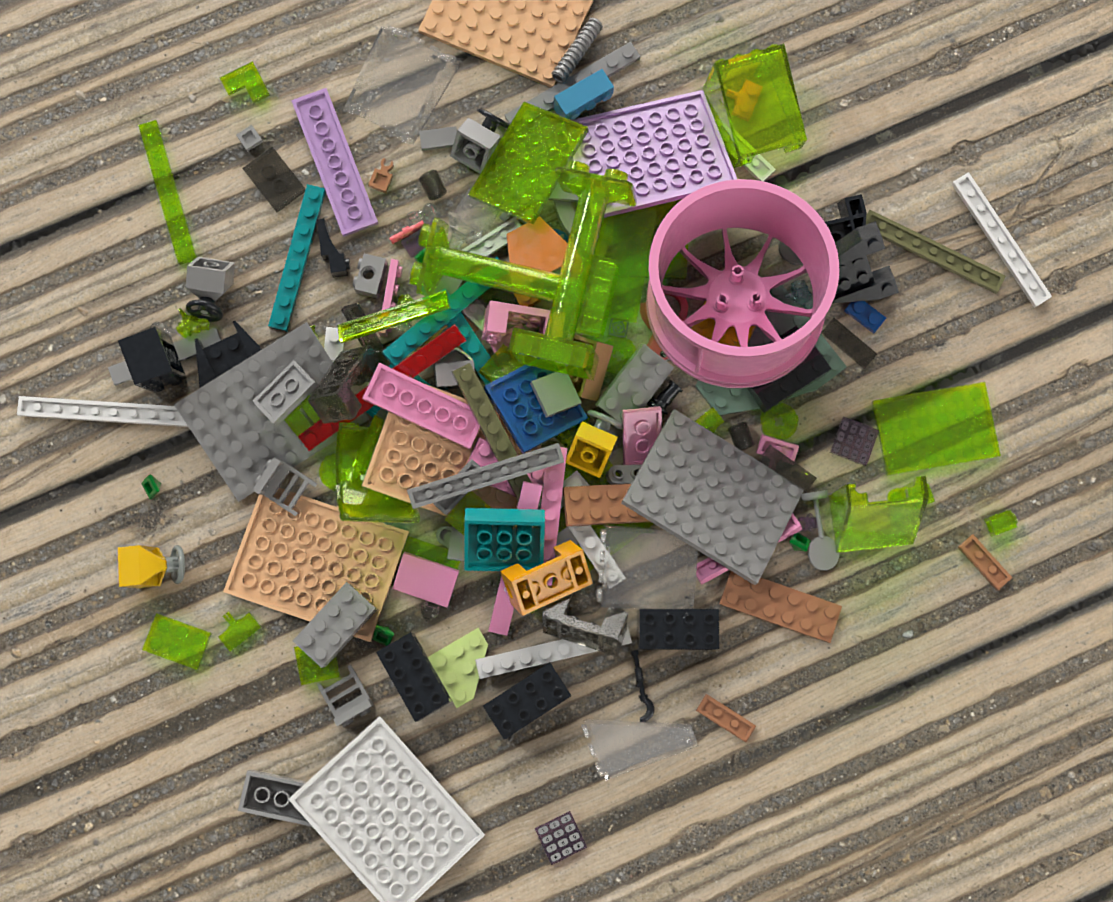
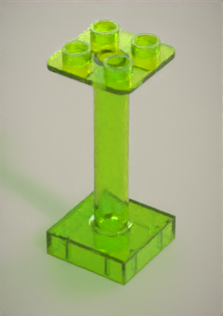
M570 160L567 161L566 168L556 167L554 173L561 189L564 192L575 194L579 199L545 334L514 327L508 351L519 364L594 381L599 357L591 344L573 341L607 204L613 202L627 206H636L637 198L633 184L627 181L629 176L627 173L617 169H606L604 176L589 173V165Z
M434 217L432 225L423 224L419 236V246L425 247L426 251L423 263L414 262L409 281L410 284L416 285L417 294L428 298L432 297L436 283L443 276L562 304L581 309L576 333L603 340L621 268L618 260L594 255L589 280L587 281L450 248L447 238L449 232L448 223Z

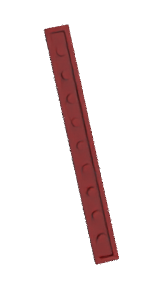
M454 324L392 369L414 378L465 342L466 338L456 324ZM368 386L298 434L299 439L308 451L318 446L374 406V404L362 399Z

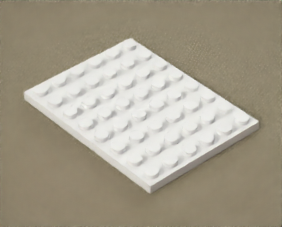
M380 716L288 799L380 902H415L485 836L481 829Z

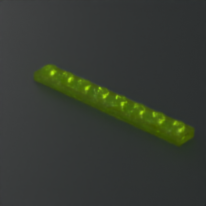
M157 120L138 125L177 262L179 265L192 262L197 258L159 124Z

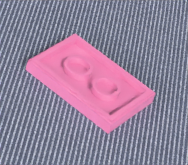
M660 406L622 410L623 465L643 464L662 430V408Z
M404 552L392 589L447 608L460 570Z

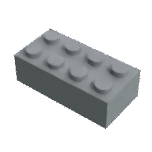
M641 344L594 405L623 425L622 410L644 408L674 367L648 346Z
M346 582L297 635L293 642L321 668H325L378 609L350 583Z
M256 770L247 771L238 811L312 827L288 800L307 781Z

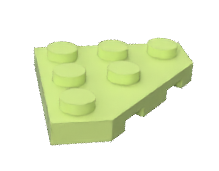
M479 628L428 657L456 708L475 697L479 681L475 660L484 658L488 648V643Z

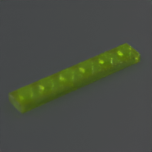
M444 290L338 324L339 340L341 343L348 342L451 309L448 294Z

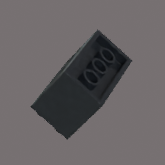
M153 327L118 340L135 386L157 393L165 390L164 386L170 384L172 386L183 383V379L187 378L181 361L178 360L179 357L171 335L159 328Z
M719 609L637 610V650L720 649Z
M410 632L376 652L415 722L424 719L453 702L415 633Z
M549 662L483 705V708L505 740L571 697V694Z

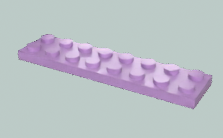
M327 88L291 100L343 237L377 225L378 221Z

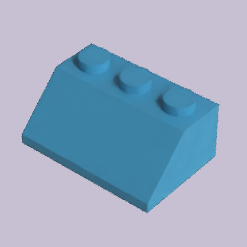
M600 69L555 95L554 111L564 121L574 120L584 110L589 111L596 106V103L610 99L614 92V86L604 70Z

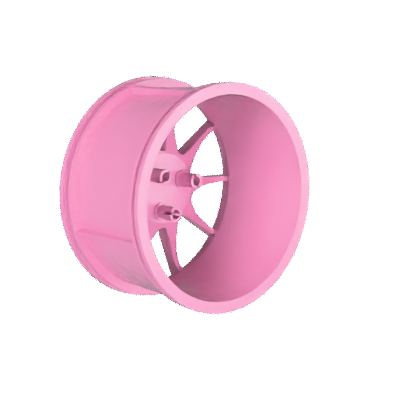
M745 179L726 180L692 192L677 203L665 216L657 229L651 245L649 256L650 279L646 296V309L650 329L664 354L682 371L702 382L726 388H749L764 385L785 376L802 363L816 345L822 332L825 316L836 294L839 280V259L829 228L820 215L806 201L789 190L771 183ZM727 228L751 229L769 235L757 257L745 267L738 265L732 255ZM721 229L725 252V269L719 271L695 258L685 248V245L702 234ZM773 238L787 245L803 263L801 268L787 274L771 277L758 276L763 257ZM678 252L708 279L706 285L694 288L668 287L662 283L669 264ZM804 273H808L813 290V308L804 309L784 304L772 297L770 290ZM664 293L706 301V304L682 322L668 304ZM765 311L811 317V319L795 333L781 339L767 318ZM708 318L715 321L711 340L699 335L689 327ZM730 326H733L736 330L740 347L718 343ZM751 326L759 327L774 343L748 347L749 328Z

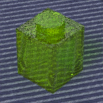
M1011 509L984 519L991 537L1018 528L1017 517L1011 512Z

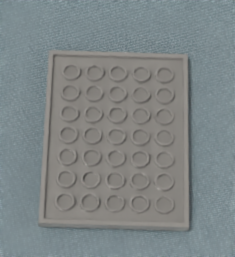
M307 322L174 404L238 502L255 492L253 491L255 487L253 485L254 481L259 475H263L266 470L264 467L269 459L276 457L295 467L369 420L364 412L310 451L299 439L298 434L354 396ZM295 360L318 386L276 427L254 404L253 400Z
M673 409L621 504L756 585L804 489Z

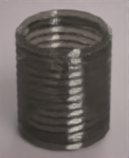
M430 170L420 176L419 181L429 200H437L447 193L437 170Z
M741 422L728 428L731 440L734 443L733 445L738 450L742 451L755 445L747 422Z

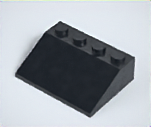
M796 325L782 334L780 338L784 339L792 335L799 328ZM814 346L805 360L785 376L773 382L747 389L765 414L826 375L831 370V367L820 351Z

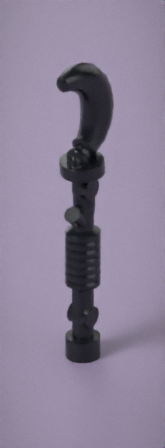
M634 650L631 651V656H633L635 664L634 670L636 682H638L636 686L640 687L639 692L641 695H638V698L647 707V711L644 716L640 717V721H648L654 715L655 707L653 702L647 698L648 694L645 695L644 677L638 659L639 652Z

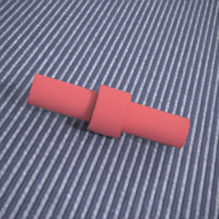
M422 220L410 227L402 228L401 232L389 239L392 244H395L404 238L412 237L413 233L426 226Z

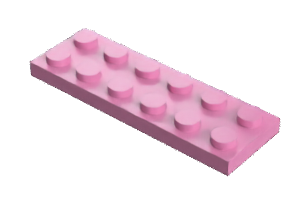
M381 363L378 364L362 398L467 449L471 448L480 428L469 405Z

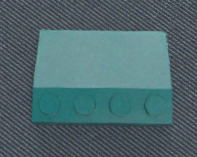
M465 508L464 571H501L517 563L528 571L543 564L545 510Z

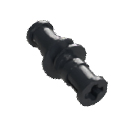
M671 380L668 382L669 385L658 395L657 399L652 397L654 402L648 401L647 403L649 407L660 406L662 413L666 415L669 414L666 410L667 406H670L679 392H683Z

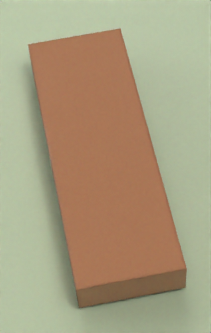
M973 534L958 546V549L996 591L1000 590L1012 579V576Z
M705 694L696 709L697 712L744 742H747L756 725Z

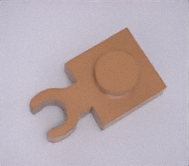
M385 158L381 160V169H374L368 184L370 188L383 193L388 191L393 178L389 171L394 167L393 161H391L389 166H385Z

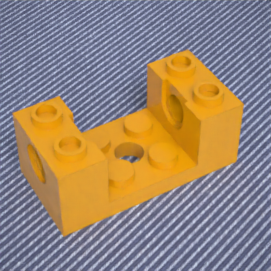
M569 540L553 547L556 558L528 571L518 563L500 571L510 603L522 616L593 584L583 549L573 541ZM551 577H555L554 584L548 586V580Z

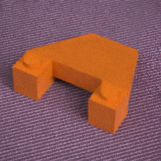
M540 216L506 234L513 293L521 306L532 307L541 302L533 283L565 267L573 283H577L591 275L584 259Z

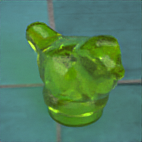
M181 308L178 309L182 321L175 328L185 339L188 336H192L193 333L210 330V323L207 319L194 317L186 314Z

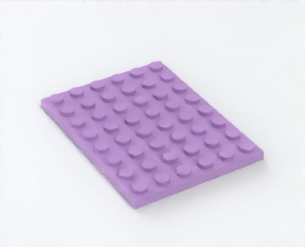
M703 90L561 122V130L592 220L680 200L692 192L713 183L737 180Z

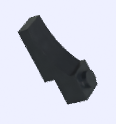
M317 219L320 251L323 260H329L333 278L348 276V270L351 269L349 258H346L344 253H339L333 245L325 219Z

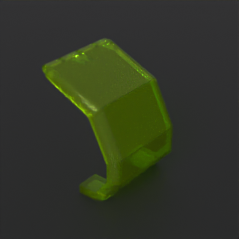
M339 422L336 443V502L340 519L353 522L418 523L420 521L418 508L413 509L410 503L362 487L363 480H361L360 468L368 469L383 427H361L359 423Z

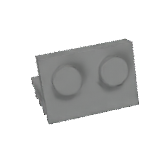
M276 457L269 459L264 467L266 470L263 475H259L254 481L253 485L255 487L253 491L266 496L294 516H297L298 512L293 510L297 501L309 483L316 487L317 483L283 460ZM291 471L295 475L278 500L273 496ZM302 478L305 480L290 504L288 506L283 503L298 479Z
M352 665L348 666L351 674L324 689L321 683L317 684L335 717L333 720L336 726L342 725L346 727L354 722V717L358 715L363 717L371 712V707L375 706ZM354 678L357 683L356 685L329 699L327 692ZM360 688L362 695L335 710L333 702Z

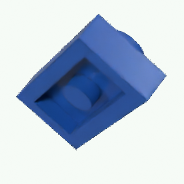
M865 301L851 302L844 310V312L873 334L886 319L884 315Z

